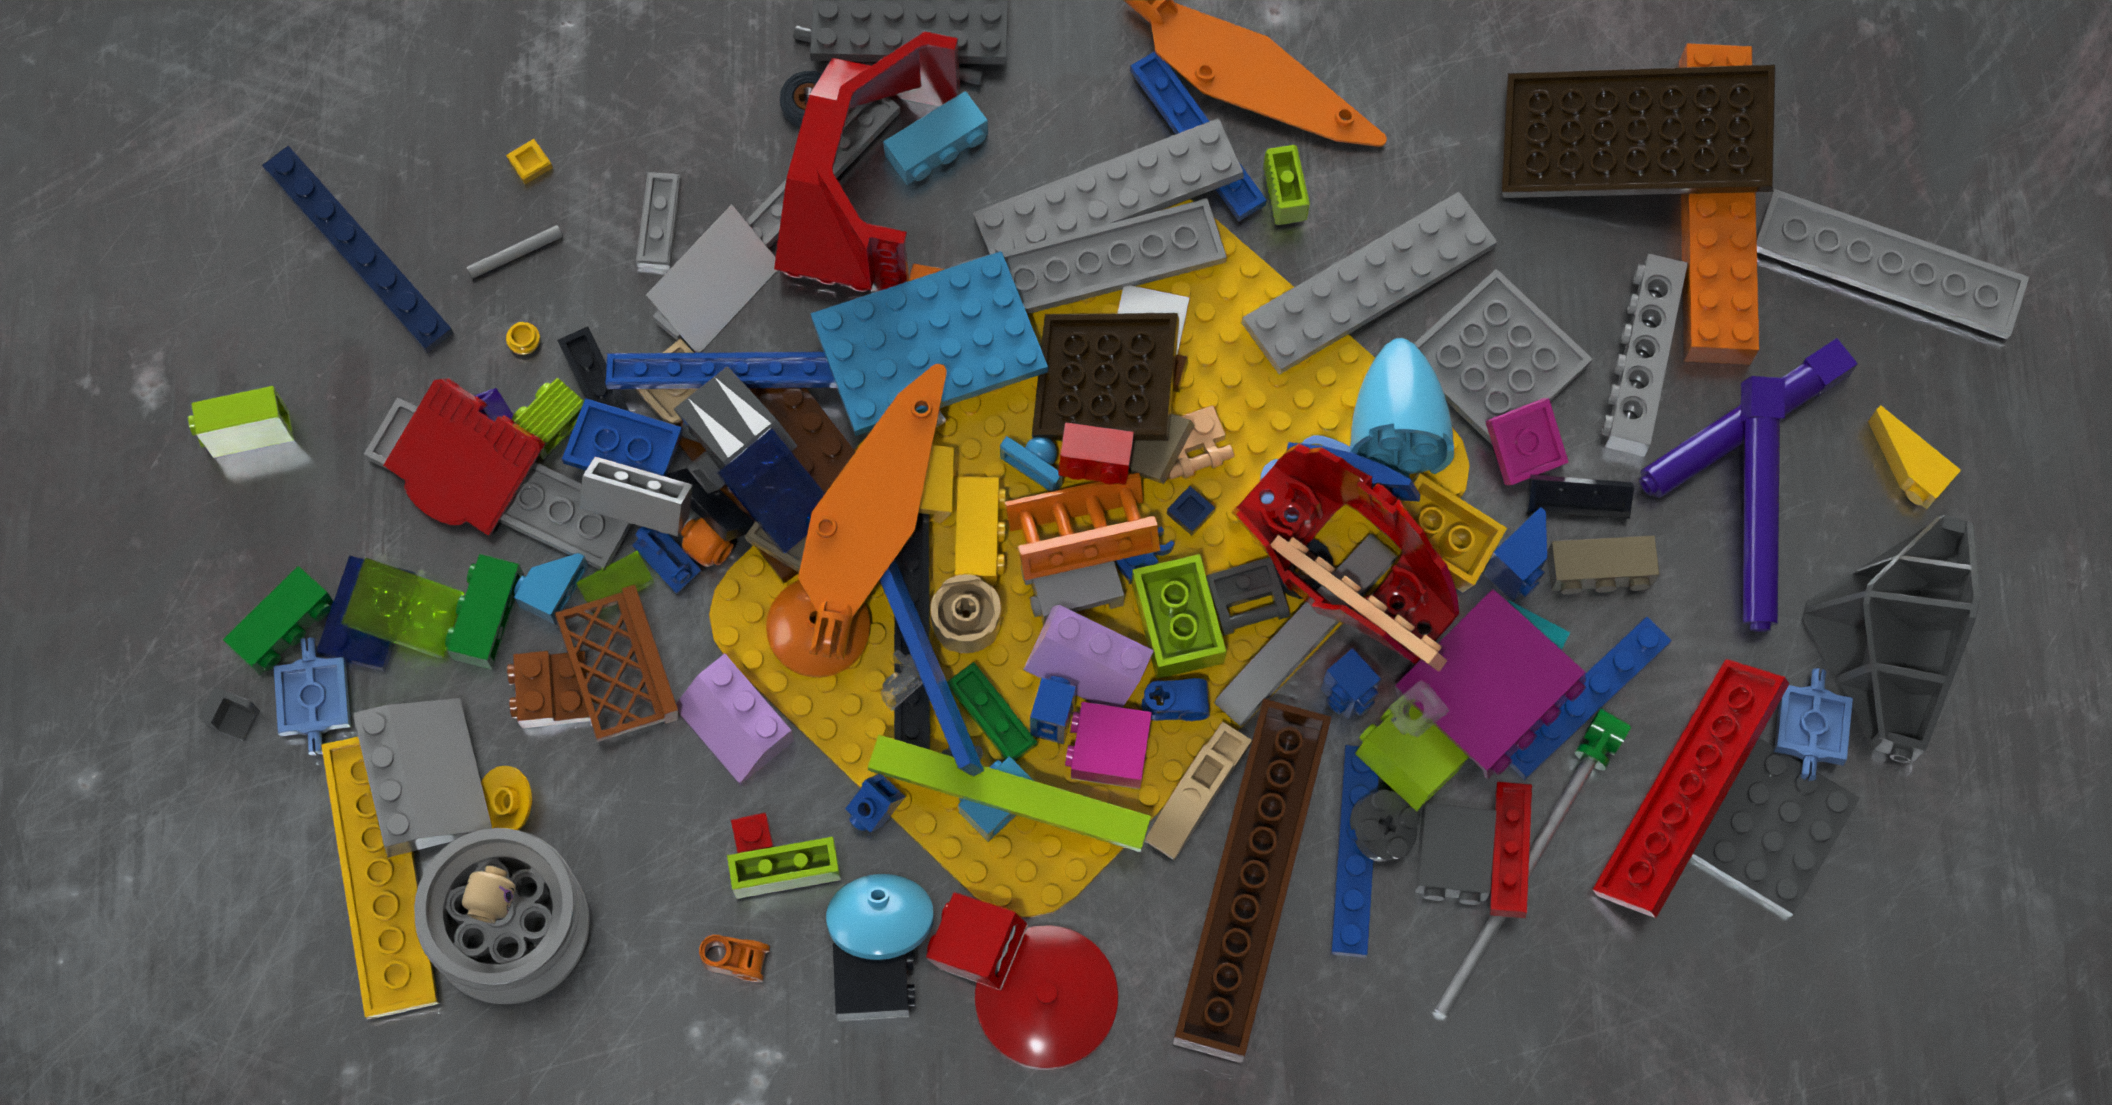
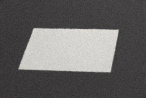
M731 204L646 296L696 353H701L777 271L774 270L776 257Z

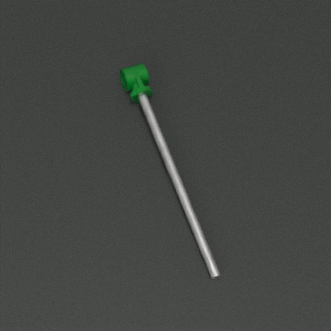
M1602 708L1599 709L1583 738L1589 741L1588 744H1579L1574 752L1581 760L1580 765L1530 847L1528 879L1593 769L1605 770L1610 761L1605 755L1608 752L1614 756L1631 729L1629 724ZM1490 915L1435 1008L1438 1014L1448 1017L1506 917Z

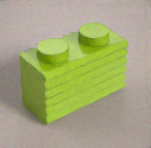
M1297 145L1267 149L1263 170L1264 176H1266L1265 181L1267 182L1268 194H1270V205L1274 212V223L1282 225L1307 220L1310 202Z
M556 378L551 384L549 382L543 384L535 394L536 399L528 407H520L511 419L545 442L539 454L542 460L546 459L547 455L551 454L552 450H555L565 440L566 436L570 435L571 431H573L584 400L559 378Z

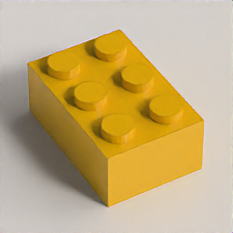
M1419 473L1412 479L1413 484L1421 495L1419 502L1401 501V503L1416 523L1424 530L1432 547L1447 564L1455 588L1465 592L1476 584L1507 528ZM1380 530L1376 538L1402 554L1400 548Z

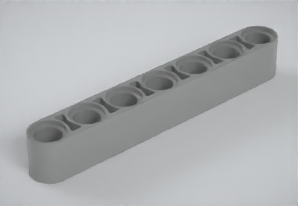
M1370 534L1332 575L1340 581L1344 575L1361 587L1358 594L1363 597L1392 566L1398 556L1373 534ZM1321 586L1317 590L1331 604L1345 605L1352 609V607L1325 587ZM1306 602L1223 690L1214 704L1240 727L1243 726L1262 706L1263 699H1268L1339 621L1317 614L1311 605Z

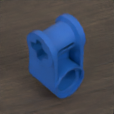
M1200 678L1154 681L1144 691L1141 704L1142 711L1152 712L1151 720L1154 721L1204 720L1210 716L1208 683ZM1153 697H1160V701L1163 702V705H1157V702L1153 699Z

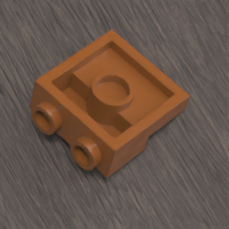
M548 651L513 654L514 664L507 665L509 685H515L516 697L509 699L511 718H517L522 729L590 721L568 653L549 654ZM579 651L577 655L578 661L587 665L586 652ZM582 671L584 679L586 680L588 673Z

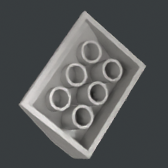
M460 698L391 704L353 713L387 858L452 842L471 832L492 828Z

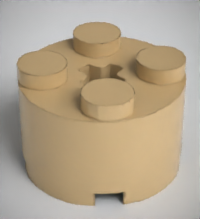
M964 574L947 579L934 594L931 601L932 627L936 637L947 650L959 653H974L991 645L995 641L1001 626V605L996 590L975 575ZM969 610L970 617L963 618L962 611Z

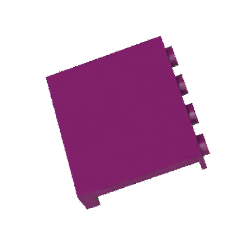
M1492 589L1438 642L1442 647L1438 653L1447 660L1439 672L1421 659L1395 685L1397 696L1403 702L1408 700L1483 770L1484 777L1489 779L1494 773L1500 775L1509 767L1512 762L1510 757L1519 748L1524 751L1533 743L1537 737L1535 732L1543 724L1549 726L1558 718L1561 713L1559 708L1568 699L1573 702L1582 694L1586 688L1584 685L1586 682V672Z

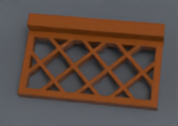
M635 584L622 588V593L555 612V617L597 742L663 721L664 724L678 721V708ZM618 604L621 616L615 626L598 618L603 608ZM595 611L594 615L588 614L590 612ZM579 616L590 622L582 636H579L568 630L565 620ZM623 622H624L626 631L620 629V627L622 626ZM594 624L611 631L604 647L587 639ZM616 635L631 642L632 647L626 658L609 650ZM571 639L578 642L575 649ZM583 645L600 652L592 668L578 661L577 655ZM633 654H635L637 663L631 660ZM605 655L622 663L615 678L597 671ZM627 666L641 672L642 679L637 689L619 681ZM582 671L589 673L586 680L584 679ZM593 676L611 684L603 699L590 694L587 687ZM644 685L648 694L641 692ZM615 687L633 694L625 710L608 702ZM639 697L652 704L655 714L640 718L630 713ZM592 702L599 705L596 712ZM604 708L621 715L615 727L601 730L598 718ZM626 718L631 720V722L624 723Z

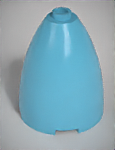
M1396 338L1382 348L1365 375L1353 413L1350 452L1381 463L1410 479V474L1428 470L1436 474L1444 470L1454 458L1453 430L1443 389L1427 358L1414 343L1404 338Z

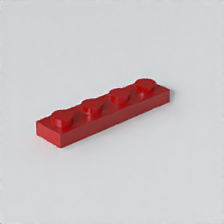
M1497 782L1496 824L1490 898L1491 916L1526 918L1532 784Z

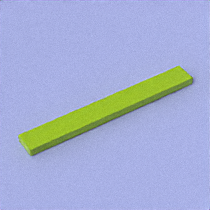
M878 735L868 765V771L1138 852L1142 850L1151 820L1150 815L983 766V772L972 776L960 770L952 756Z

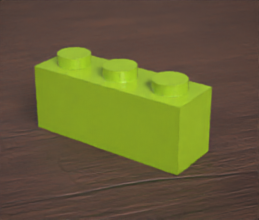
M833 837L727 855L732 891L736 899L841 880Z

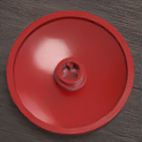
M1051 925L1034 926L1026 929L1001 990L976 982L975 1007L983 1033L1000 1054L1012 1062L1027 1068L1056 1070L1081 1062L1102 1045L1115 1021L1118 1007V987L1110 962L1091 940L1076 931L1064 927Z

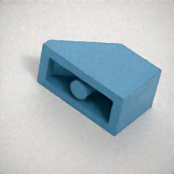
M577 553L532 567L527 576L523 575L518 580L514 589V594H516L514 598L519 608L556 625L555 612L565 610L589 568L585 556Z

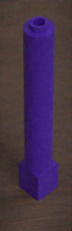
M1838 338L1805 358L1800 366L1782 377L1785 378V415L1817 395L1819 397L1848 378L1858 365ZM1741 404L1643 468L1640 472L1641 478L1639 479L1642 489L1649 496L1654 495L1657 498H1661L1745 442V423H1740Z
M1751 376L1741 382L1740 423H1745L1743 624L1750 625V631L1768 632L1771 631L1772 625L1778 624L1780 421L1785 419V378Z

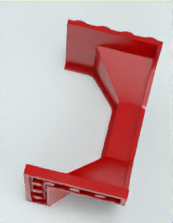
M924 31L872 66L836 58L831 59L809 95L787 174L774 270L783 271L786 275L794 278H801L803 276L816 278L820 283L827 285L835 283L848 285L851 289L860 292L867 290L880 291L909 281L906 251L907 232L868 224L861 220L836 179L833 167L849 108L889 96L940 107L960 95L958 38Z

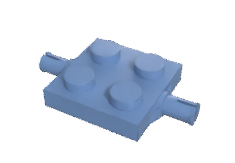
M309 637L307 638L308 641L306 638L300 640L302 659L292 664L273 666L277 727L280 736L308 735V754L316 755L317 752L320 755L323 754L321 746L322 733H326L329 730L351 727L347 666L344 657L331 659L316 657V640Z
M1820 668L1812 670L1811 686H1788L1779 702L1774 752L1803 759L1801 778L1806 780L1808 777V781L1816 779L1817 762L1844 766L1848 755L1853 698L1836 695L1825 689L1827 672L1822 669L1819 673Z

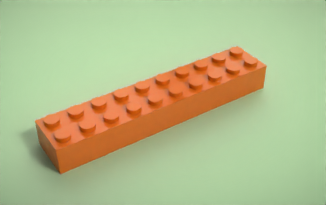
M1687 43L1679 60V68L1752 65V46ZM1756 193L1681 194L1682 261L1688 262L1682 288L1684 362L1751 365L1759 351Z

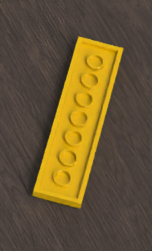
M354 737L321 744L365 1018L370 1020L437 1005L439 1001L433 965L422 949L415 926L414 906L419 882L414 852L387 858L359 738Z

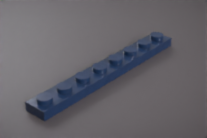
M289 145L262 165L267 174L427 354L454 333L446 321Z

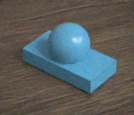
M1006 436L1000 444V459L1048 491L1052 492L1060 489L1063 476H1058L1059 471L1051 466L1057 458V448L1051 439L1033 437L1024 448Z

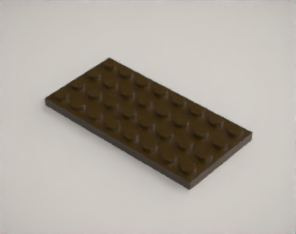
M1775 65L1508 73L1502 179L1503 198L1773 192Z

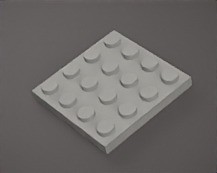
M1497 269L1414 343L1435 371L1446 401L1491 444L1486 420L1542 398H1549L1551 401L1584 371L1593 360Z

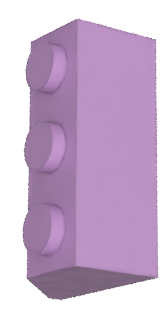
M1057 605L1052 607L1023 670L1039 678L1050 679L1051 676H1057L1067 679L1071 682L1070 685L1076 686V696L1091 703L1123 708L1140 682L1154 650L1072 610Z
M725 653L696 676L676 703L681 717L740 785L794 742L792 730Z

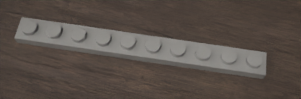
M889 97L859 105L847 116L833 167L836 179L901 112L900 106ZM786 180L746 220L768 249L778 240ZM659 310L653 315L654 322L677 341L683 338Z

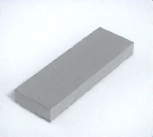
M647 172L636 256L637 267L670 270L681 187L680 174Z

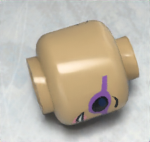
M486 866L485 872L477 871L470 875L462 898V905L468 910L467 915L469 917L487 923H495L496 919L507 916L515 893V884L506 878L508 872L500 868Z

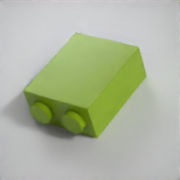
M274 386L191 403L193 415L188 416L190 431L193 436H198L201 448L206 447L213 458L294 441L289 410Z
M1406 700L1400 707H1397L1395 704L1389 707L1381 716L1380 720L1382 723L1378 727L1372 723L1361 734L1359 739L1363 743L1355 755L1413 809L1418 811L1459 772L1469 757Z

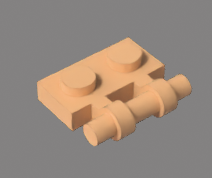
M1213 405L1181 416L1191 420L1195 426L1168 477L1170 480L1180 476L1185 479L1193 476L1194 471L1208 466L1216 468L1223 465L1222 461L1234 458L1230 445L1221 448L1215 446V443L1225 440V433ZM1202 447L1205 452L1190 459L1186 455V453Z

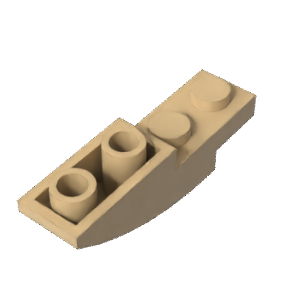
M1222 722L1179 782L1148 833L1145 842L1175 860L1212 806L1214 798L1250 747L1252 740Z

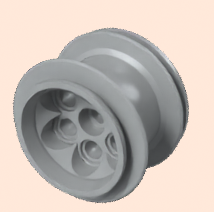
M489 828L471 832L454 840L430 862L422 875L415 897L416 932L428 959L457 989L483 1002L517 1004L533 1000L548 993L564 981L575 968L583 954L589 934L588 903L580 883L571 872L565 860L552 846L542 839L518 830ZM486 866L505 870L508 872L506 878L515 884V893L507 916L502 920L496 919L495 923L479 921L459 913L470 875L477 871L485 872ZM528 883L537 884V891L533 896L528 898L520 896L524 885ZM536 917L545 918V926L542 930L538 932H530L528 930L531 920ZM483 934L484 940L480 947L477 949L467 948V942L471 936ZM513 942L519 944V949L515 956L511 958L502 957V950L506 944Z

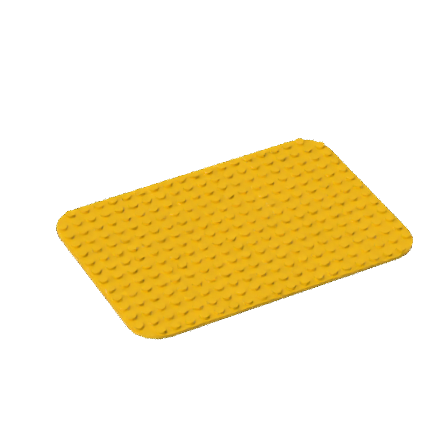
M1188 199L1186 201L1180 202L1165 209L1191 203L1194 201ZM1216 218L1214 220L1227 257L1226 263L1136 286L1189 297L1178 355L1187 356L1188 365L1180 392L1173 391L1171 414L1181 417L1213 405L1225 433V440L1215 443V446L1221 448L1230 445L1234 453V458L1222 461L1223 465L1216 468L1208 466L1194 471L1193 476L1185 479L1180 476L1170 480L1168 477L1165 483L1162 484L1140 476L1143 503L1136 505L1141 519L1154 516L1157 526H1162L1164 534L1159 537L1160 545H1166L1170 541L1174 542V548L1169 554L1164 556L1156 555V559L1159 563L1200 554L1206 575L1270 557L1231 512L1260 482L1263 467L1270 461L1279 459L1286 452L1288 442L1302 443L1313 435L1332 438L1350 446L1352 419L1358 393L1365 375L1375 359L1371 353L1348 334L1279 375L1241 322L1244 316L1294 288V286ZM1123 289L1027 314L1040 347L1042 344L1045 314H1117ZM1038 376L939 409L946 422L935 429L932 445L954 448L952 513L942 523L929 521L930 643L946 681L950 680L974 662L1029 732L1030 716L1041 678L1023 669L1043 628L1041 616L1034 617L1030 603V597L1034 596L1032 585H1025L1021 572L1018 546L1026 544L1023 530L1010 532L1006 508L1005 510H999L998 521L1005 522V542H998V554H1004V575H997V586H992L999 596L1001 605V626L995 641L986 648L974 653H959L947 650L936 637L932 627L931 601L942 584L947 579L955 576L958 477L999 478V489H1006V501L1050 492L1000 459V444L1006 436L1024 448L1027 442L1033 438L1032 427ZM1452 427L1454 458L1444 470L1436 474L1431 473L1430 470L1420 472V474L1461 499L1466 491L1470 464L1464 442ZM863 441L854 449L855 451H857ZM1053 441L1057 448V458L1051 466L1059 471L1062 441ZM1202 447L1188 452L1186 455L1190 459L1205 452ZM1419 473L1410 474V479L1412 480ZM1063 476L1062 486L1059 490L1098 481L1074 480ZM1189 486L1215 507V512L1192 536L1166 514L1167 509ZM1344 505L1331 517L1313 539L1318 540L1327 547L1333 558L1335 572L1370 534L1377 537L1380 530L1359 512ZM1123 507L1103 511L1108 526L1128 522ZM1089 514L1069 519L1074 534L1094 529ZM1056 522L1036 526L1040 541L1060 537ZM1385 543L1383 544L1398 557L1363 598L1372 595L1383 584L1392 572V567L1397 565L1402 555ZM753 545L729 568L714 589L709 612L714 642L722 654L725 653L748 681L861 788L862 783L866 779L878 774L868 771V765L878 735L894 739V613L881 582L877 583L864 602L870 617V636L860 658L846 670L832 676H803L791 671L776 658L769 645L766 632L767 616L773 601L787 586L799 580V574L783 584ZM1116 566L1124 592L1123 606L1110 609L1109 604L1076 613L1148 647L1132 584H1129ZM1301 570V575H1307ZM1284 593L1290 617L1280 620L1278 617L1234 629L1233 634L1222 635L1226 648L1224 664L1156 679L1150 658L1140 682L1123 708L1142 711L1141 704L1144 691L1154 681L1200 678L1208 683L1210 716L1199 721L1150 720L1140 789L1071 779V767L1065 766L1068 745L1075 746L1077 733L1070 732L1072 718L1064 744L1034 737L1038 745L1018 759L1016 763L1036 782L1150 815L1152 820L1164 808L1203 746L1207 745L1220 724L1224 722L1237 731L1243 727H1240L1214 702L1306 601ZM1270 595L1229 607L1227 610L1229 615L1233 616L1271 605L1273 600ZM969 610L962 611L963 618L970 617ZM817 615L813 616L810 620L813 624L816 623ZM1339 622L1267 700H1269L1344 623ZM953 695L974 746H980L983 750V757L980 759L982 766L990 767L997 760L1003 763L1005 759ZM1075 696L1073 712H1080L1082 702H1091ZM1153 697V699L1156 700L1157 705H1163V702L1160 701V697ZM930 702V750L942 753L943 750L948 749L949 745ZM1261 707L1252 715V717L1261 709ZM883 775L906 796L890 817L977 900L1014 911L1021 918L1028 919L1051 914L1075 899L1125 848L1018 815L987 842L959 813L958 804L961 801L958 797Z

